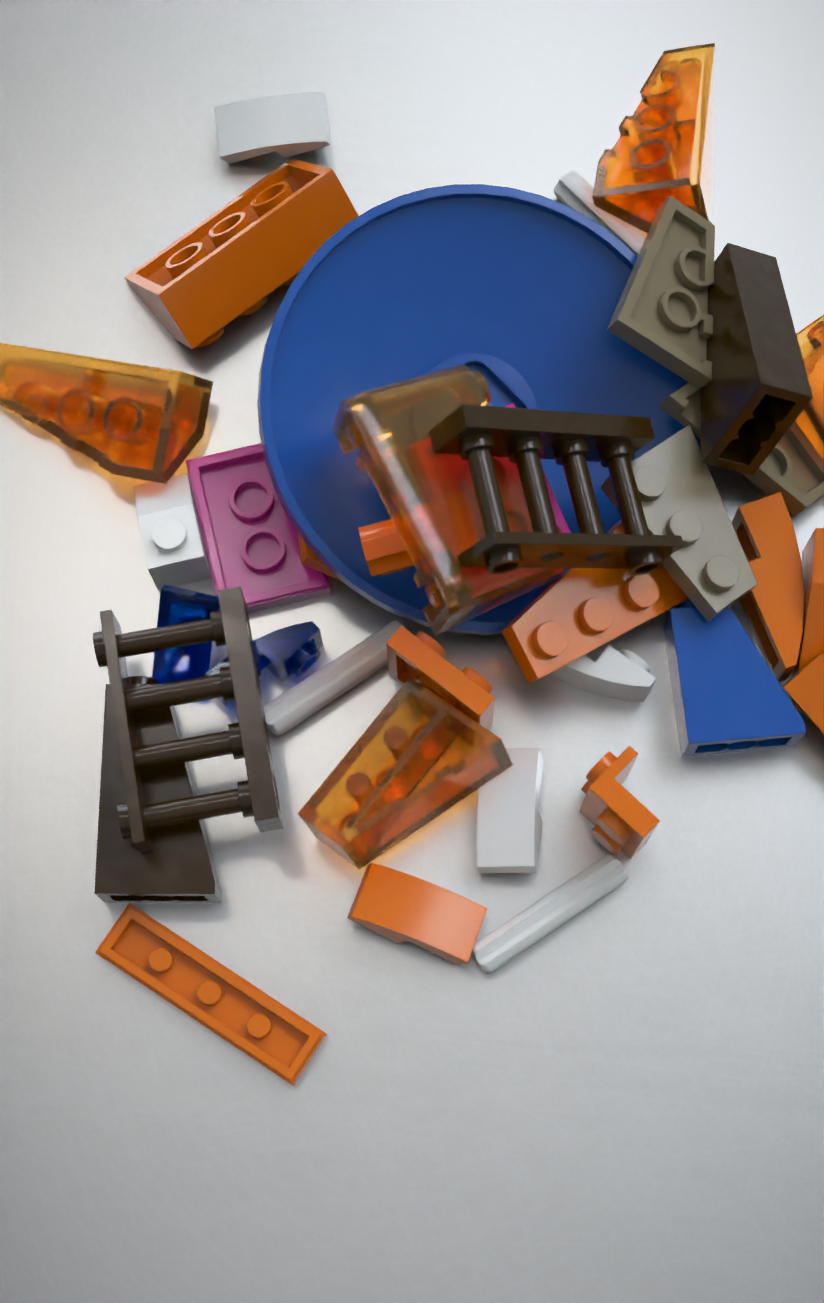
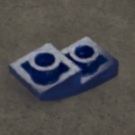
M310 621L291 625L255 639L253 646L259 682H262L264 678L262 672L266 668L282 683L293 673L297 677L306 673L321 656L319 649L323 646L320 629ZM228 657L220 661L204 676L219 674L220 667L229 666ZM224 697L218 698L225 706L230 703H225Z

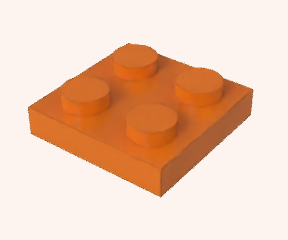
M401 625L386 643L389 676L478 744L492 728L495 697L489 694L492 691L491 685L473 669L465 667L460 671L443 657L446 655L445 650L432 637L422 631H419L414 636Z

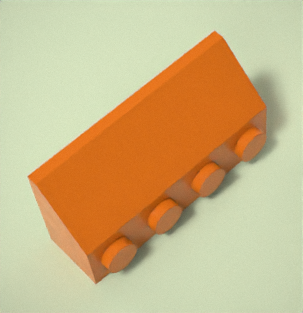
M291 158L124 278L131 289L175 340L191 349H194L196 346L204 347L221 337L224 333L223 327L239 315H249L260 309L267 301L266 295L277 287L292 284L305 263L323 243L348 222L358 217V214L333 169Z

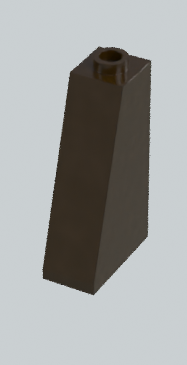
M727 242L715 260L714 284L708 288L707 314L713 316V335L707 339L706 360L712 362V380L701 388L702 463L753 476L811 401L813 395L776 257Z
M128 677L130 690L159 685L157 680L151 677ZM106 684L94 894L104 902L222 903V890L203 819L150 829L154 851L152 853L141 854L132 844V838L125 840L122 838L117 804L125 803L126 795L110 684ZM174 706L134 713L138 747L182 739ZM189 762L142 770L147 805L197 796Z

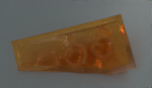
M715 42L663 51L640 90L642 100L632 116L625 115L618 126L620 132L619 139L613 149H605L598 160L592 196L596 207L648 233L659 206L669 196H672L713 223L716 171L717 49Z
M0 343V405L27 422L37 425L60 439L61 443L69 448L80 451L98 462V466L111 474L166 484L204 436L213 381L177 370Z

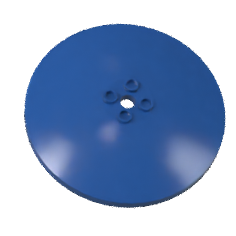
M453 184L426 188L398 196L369 209L348 222L323 243L305 263L290 285L274 317L264 346L259 372L257 408L259 434L265 463L275 492L288 518L304 542L331 572L348 587L373 604L399 617L428 627L456 633L492 635L502 634L501 631L570 569H563L476 607L456 560L433 565L432 561L387 575L371 577L358 528L417 512L419 506L430 502L407 449L415 443L430 438L429 431L462 404L505 407L514 403L515 408L649 417L655 439L634 453L635 458L632 461L685 428L658 405L670 394L689 382L607 331L636 262L637 255L615 235L591 218L567 205L539 194L511 187L486 184ZM695 436L701 450V440ZM540 459L542 469L570 532L580 533L563 465L556 464L555 460ZM586 461L604 532L608 534V531L621 520L618 509L600 488L610 474L608 468L602 467L600 462Z

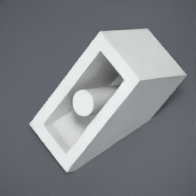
M188 473L135 485L137 522L147 568L157 590L212 578Z

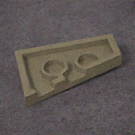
M669 196L656 212L607 331L698 389H701L712 380V362L706 360L707 339L713 335V316L707 314L708 288L714 284L715 225L672 196Z
M688 383L670 394L658 406L684 427L690 424L694 435L701 440V389ZM795 421L753 476L743 474L769 496L781 492L787 510L793 516H796L824 495V459Z
M689 424L632 461L631 465L649 534L682 536L684 547L664 558L663 567L709 622L747 595L757 585V582L708 466L702 463L701 450ZM609 476L600 488L618 509Z

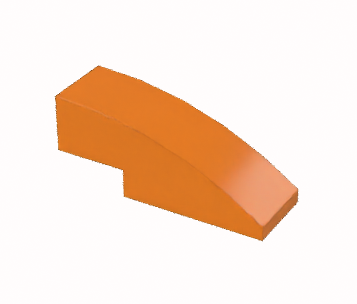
M779 492L739 506L732 525L757 582V585L741 598L739 602L767 665L778 682H782L788 678L797 665L803 633L804 584L801 556L794 526L783 496Z

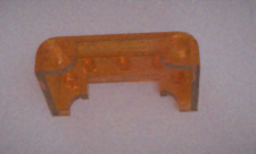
M463 364L366 390L341 401L332 427L344 454L356 449L360 451L356 464L360 472L368 471L417 569L413 578L418 588L429 583L425 587V591L431 604L424 607L422 611L435 636L553 581L565 571V568H519L508 573L489 574L486 567H460L458 555L485 537L468 461L462 460L460 455L434 453L429 431L462 404L489 406L488 403L491 401V395L484 377L477 370L471 372ZM492 456L510 532H533L516 463L510 462L508 457ZM557 526L558 533H563L561 529Z

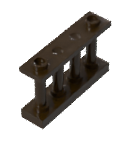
M462 404L429 431L434 453L460 455L462 460L468 461L485 537L458 555L460 567H486L489 574H503L519 568L628 569L631 575H642L660 569L664 565V558L684 547L682 536L649 534L630 462L635 458L634 453L655 439L649 417ZM492 456L508 457L510 462L516 463L533 532H510ZM540 459L555 460L556 464L563 465L580 533H558ZM586 461L600 462L602 467L608 468L625 534H605Z
M241 586L218 590L220 610L210 612L211 618L122 634L121 626L111 609L100 611L102 631L93 633V643L99 667L107 666L124 780L126 802L117 804L119 827L122 838L124 840L132 838V844L141 854L154 852L150 829L242 812L244 818L254 816L260 833L284 828L247 604ZM215 641L216 647L223 645L227 647L229 666L220 667L219 674L130 690L125 657ZM224 697L225 703L232 701L236 703L239 723L228 724V731L138 747L134 713ZM233 754L234 760L245 758L248 780L237 782L238 788L147 805L142 770Z

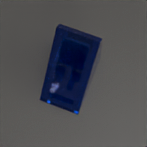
M164 584L160 592L157 627L211 618L210 612L220 610L218 596ZM215 641L156 651L154 652L152 678L157 680V684H164L214 675L222 646L216 647Z

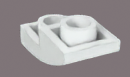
M323 92L270 95L214 107L219 157L228 164L274 151L286 158L331 145L326 95Z
M610 645L606 647L596 662L588 658L590 656L589 652L549 673L570 685L594 694L644 702L650 694L656 677L649 673V665L641 657L626 649L619 652Z
M540 748L483 749L476 833V856L479 873H537L543 823L538 810L544 763Z

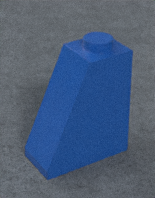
M691 600L678 604L676 609H670L663 628L681 757L795 747L806 734L805 722L731 608L728 607L709 622Z

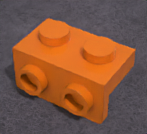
M628 746L618 757L611 751L607 752L586 775L585 778L588 781L581 788V791L586 796L579 812L595 826L591 833L603 847L614 855L622 851L632 859L647 843L660 820L621 785L627 779L638 756V753L631 746Z

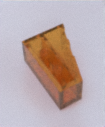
M409 677L303 806L298 815L316 838L360 870L513 764L501 738Z

